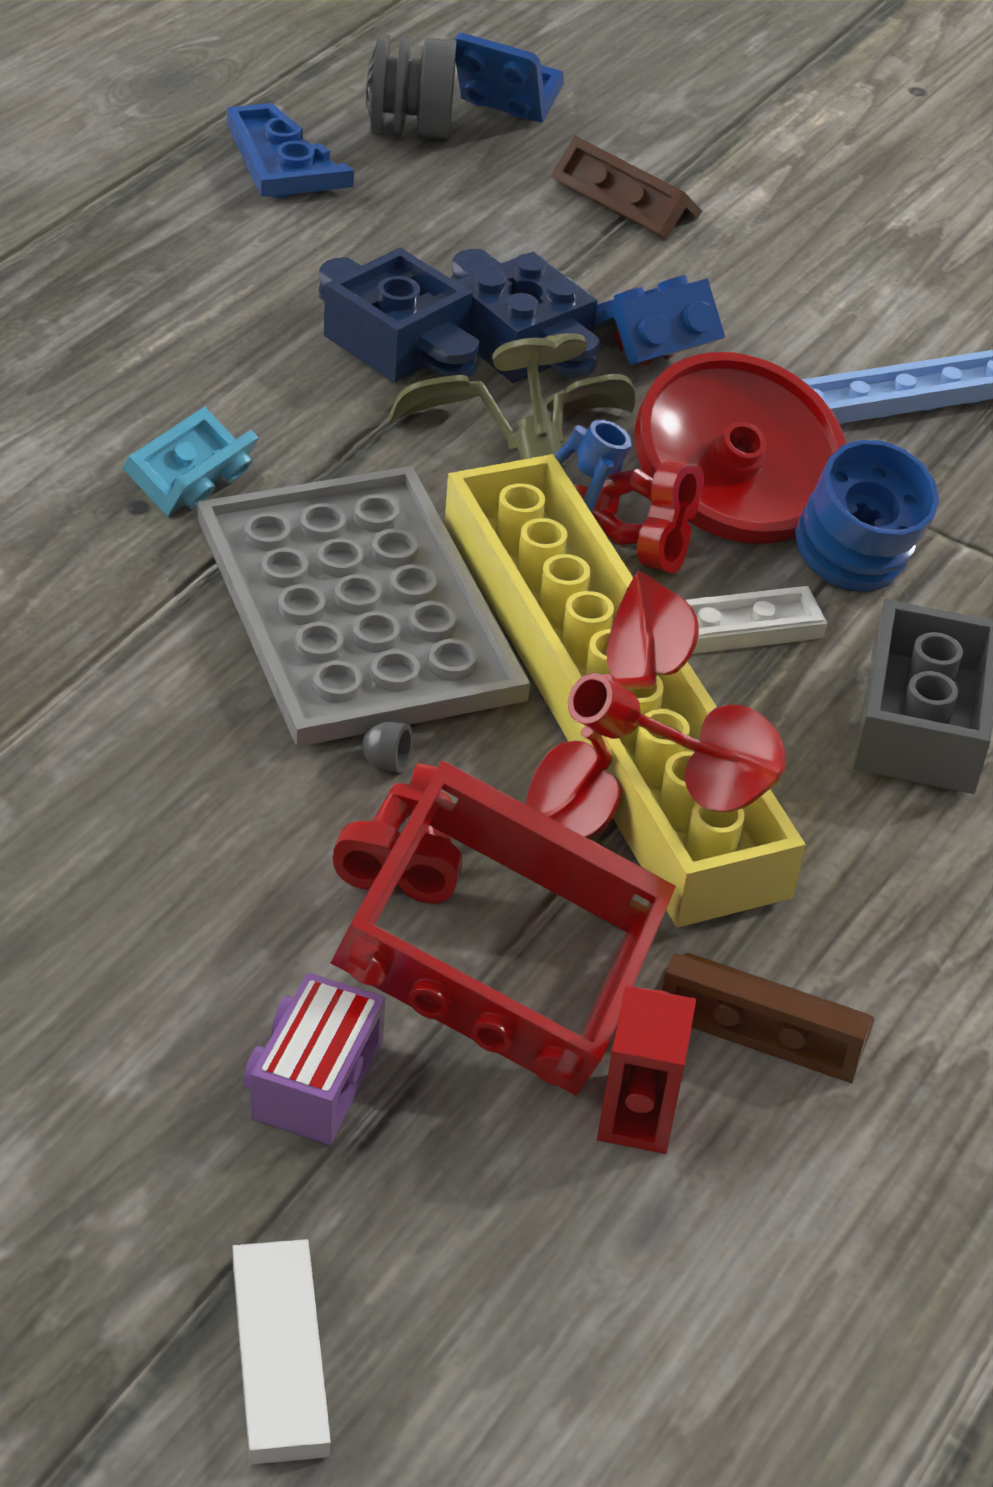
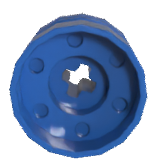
M864 439L842 445L829 457L817 481L816 488L811 493L807 505L799 517L795 529L798 551L811 570L826 582L846 590L870 592L889 586L903 572L908 559L914 553L916 544L922 539L935 516L939 503L936 481L924 463L906 449L885 441Z

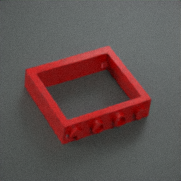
M441 760L349 925L330 964L349 973L360 983L373 986L405 1003L421 1016L434 1019L470 1038L484 1050L497 1053L535 1073L544 1082L553 1086H559L577 1096L603 1058L618 1023L625 985L634 986L676 886ZM443 790L458 798L457 803L455 804L440 796V791ZM429 826L626 931L581 1035L570 1031L375 925ZM636 894L649 901V904L646 907L633 900V896Z

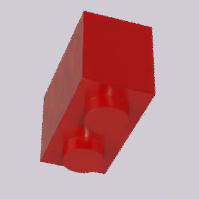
M625 985L611 1052L597 1134L598 1141L667 1154L685 1067L696 999L670 994L661 990H649Z

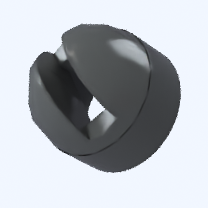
M389 721L372 727L365 734L362 743L364 757L371 766L380 770L403 773L408 767L412 754L413 733L411 726L405 723Z

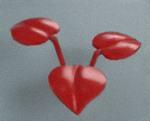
M637 571L620 602L610 631L606 656L611 674L591 673L581 677L573 685L568 696L569 713L575 721L585 726L581 731V735L590 740L592 745L584 741L574 740L562 742L551 749L540 762L533 775L525 805L588 839L597 835L614 817L622 797L620 782L614 775L605 771L612 762V755L602 736L610 739L621 738L631 734L637 726L695 751L685 768L686 788L692 799L700 806L720 813L743 809L776 785L785 770V748L781 736L773 724L759 712L742 705H724L710 711L704 719L700 740L641 713L638 698L628 689L652 688L656 684L657 674L671 675L683 668L696 647L699 625L693 608L685 599L662 586L646 573Z

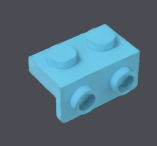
M203 407L128 456L122 469L168 517L185 504L190 509L197 507V502L206 500L214 491L215 484L223 478L228 483L239 478L253 462L249 454L259 437L252 430H249L235 439L206 407Z

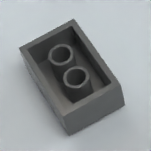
M885 599L871 655L853 770L975 794L992 734L993 620Z

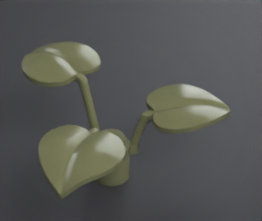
M563 333L546 336L545 338L515 340L500 346L493 353L494 366L500 371L527 367L533 415L520 419L518 421L519 430L515 433L482 381L469 382V378L465 375L428 379L406 387L397 396L389 417L392 425L395 421L421 410L480 396L504 434L509 452L518 450L519 458L523 460L555 454L562 447L561 443L564 442L562 433L563 412L595 408H617L632 413L635 406V391L632 381L621 374L602 375L574 382L567 387L566 391L555 393L545 400L547 410L553 412L551 422L549 414H544L538 366L570 360L582 354L587 345L583 335ZM565 462L561 465L563 470L566 468Z

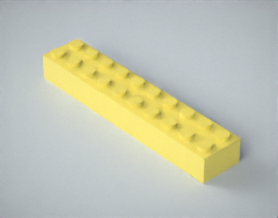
M554 454L448 473L444 521L448 533L567 740L584 741L592 745L590 740L581 735V731L585 726L575 721L569 713L568 696L573 685L581 677L591 673L611 674L606 656L608 639L618 607L633 576ZM688 662L674 674H657L656 684L652 688L628 689L638 698L642 714L699 740L705 717L710 711L717 708ZM639 726L631 734L621 738L610 739L602 736L612 755V762L605 771L614 775L622 788L621 801L613 819L640 866L676 886L666 909L676 928L794 898L806 844L771 790H768L760 798L743 809L727 813L714 812L695 802L686 788L685 768L695 751Z

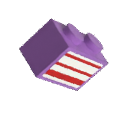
M307 972L294 997L285 995L282 998L273 1020V1035L266 1048L257 1046L248 1060L244 1074V1086L251 1089V1119L331 1145L383 1043L385 996Z

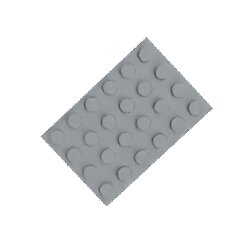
M413 466L197 502L198 522L296 747L366 734L372 727L382 722L390 721L411 725L528 701L530 682Z

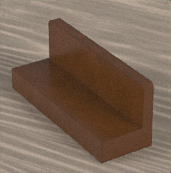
M577 136L573 137L551 174V177L557 183L665 240L683 212L695 219H698L702 213V210L684 191Z
M674 953L665 973L662 991L696 999L691 1028L851 1084L853 1083L874 1024V1017L872 1015L691 953L683 955Z

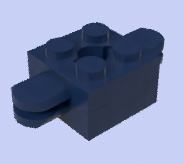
M401 247L363 266L347 257L327 260L321 265L319 269L320 286L318 296L325 301L324 336L393 382H397L424 367H427L440 377L465 375L470 378L475 374L478 362L479 340L469 334L472 291Z
M482 249L463 250L452 259L453 274L451 279L473 292L469 334L479 340L477 355L510 382L515 383L528 377L527 367L510 371L498 370L495 368L492 359L496 349L508 342L519 339L545 338L546 336L576 333L585 337L587 344L585 351L579 356L564 362L539 365L538 373L553 367L564 377L580 378L588 376L595 370L600 342L599 338L594 335L598 303L595 297L534 251L521 254L503 263H500Z

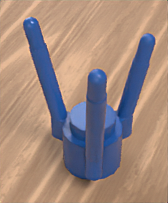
M595 420L591 423L588 430L582 426H575L569 440L554 454L559 464L562 465L577 451L578 468L582 473L592 478L583 500L591 513L608 475L621 472L623 462L632 444L630 436L620 426L606 420Z

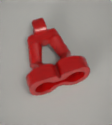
M664 461L658 466L653 478L640 469L613 473L606 478L592 515L610 540L619 545L637 544L639 561L645 567L677 573L684 563L692 529L687 524V520L693 519L697 513L704 484L703 471L700 467L693 464ZM573 484L584 500L589 487ZM635 491L652 501L648 518L644 523H625L616 516L621 495Z
M416 763L410 784H395L390 789L372 821L351 822L341 829L333 848L332 859L333 867L343 881L351 886L370 890L400 836L398 829L409 815L411 816L437 766ZM440 791V796L452 801L447 793ZM429 826L397 885L408 896L424 903L443 902L449 899L455 891L463 868L462 853L451 843V837Z

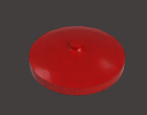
M735 352L697 354L684 358L665 369L650 386L639 408L634 429L635 447L643 472L651 478L654 477L658 466L664 461L693 464L702 469L704 484L697 513L693 519H688V522L708 533L725 539L756 544L777 543L796 537L795 529L799 517L807 505L811 493L815 490L817 481L829 457L842 445L846 444L841 426L834 413L821 396L806 382L775 363L759 357Z

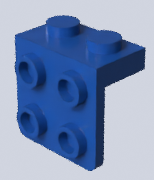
M458 33L454 40L457 41L456 68L461 99L469 101L476 106L490 107L510 113L517 118H527L543 123L564 84L563 71L541 65L539 57L532 52L470 34Z
M682 275L658 283L657 288L644 291L643 287L633 288L614 295L613 300L597 304L594 329L617 324L629 366L725 338L708 278L688 283L686 275Z

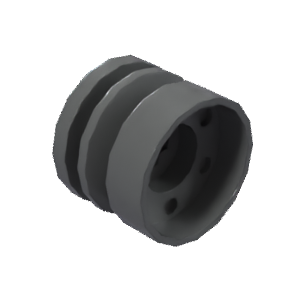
M377 35L376 46L371 59H369L366 86V107L371 121V133L383 134L386 113L394 114V135L401 136L407 115L416 116L417 131L420 138L449 140L457 41L427 38L423 46L421 58L415 59L411 58L408 36H401L398 57L390 56V35Z

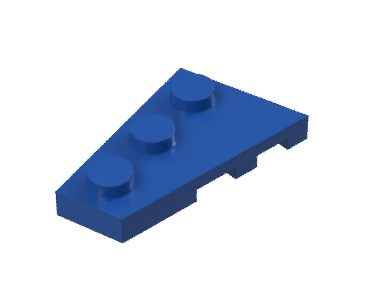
M272 103L227 107V126L261 197L284 198L295 193L354 187V170L346 163L336 165L330 160L329 149L321 143L312 145L302 137L303 128Z

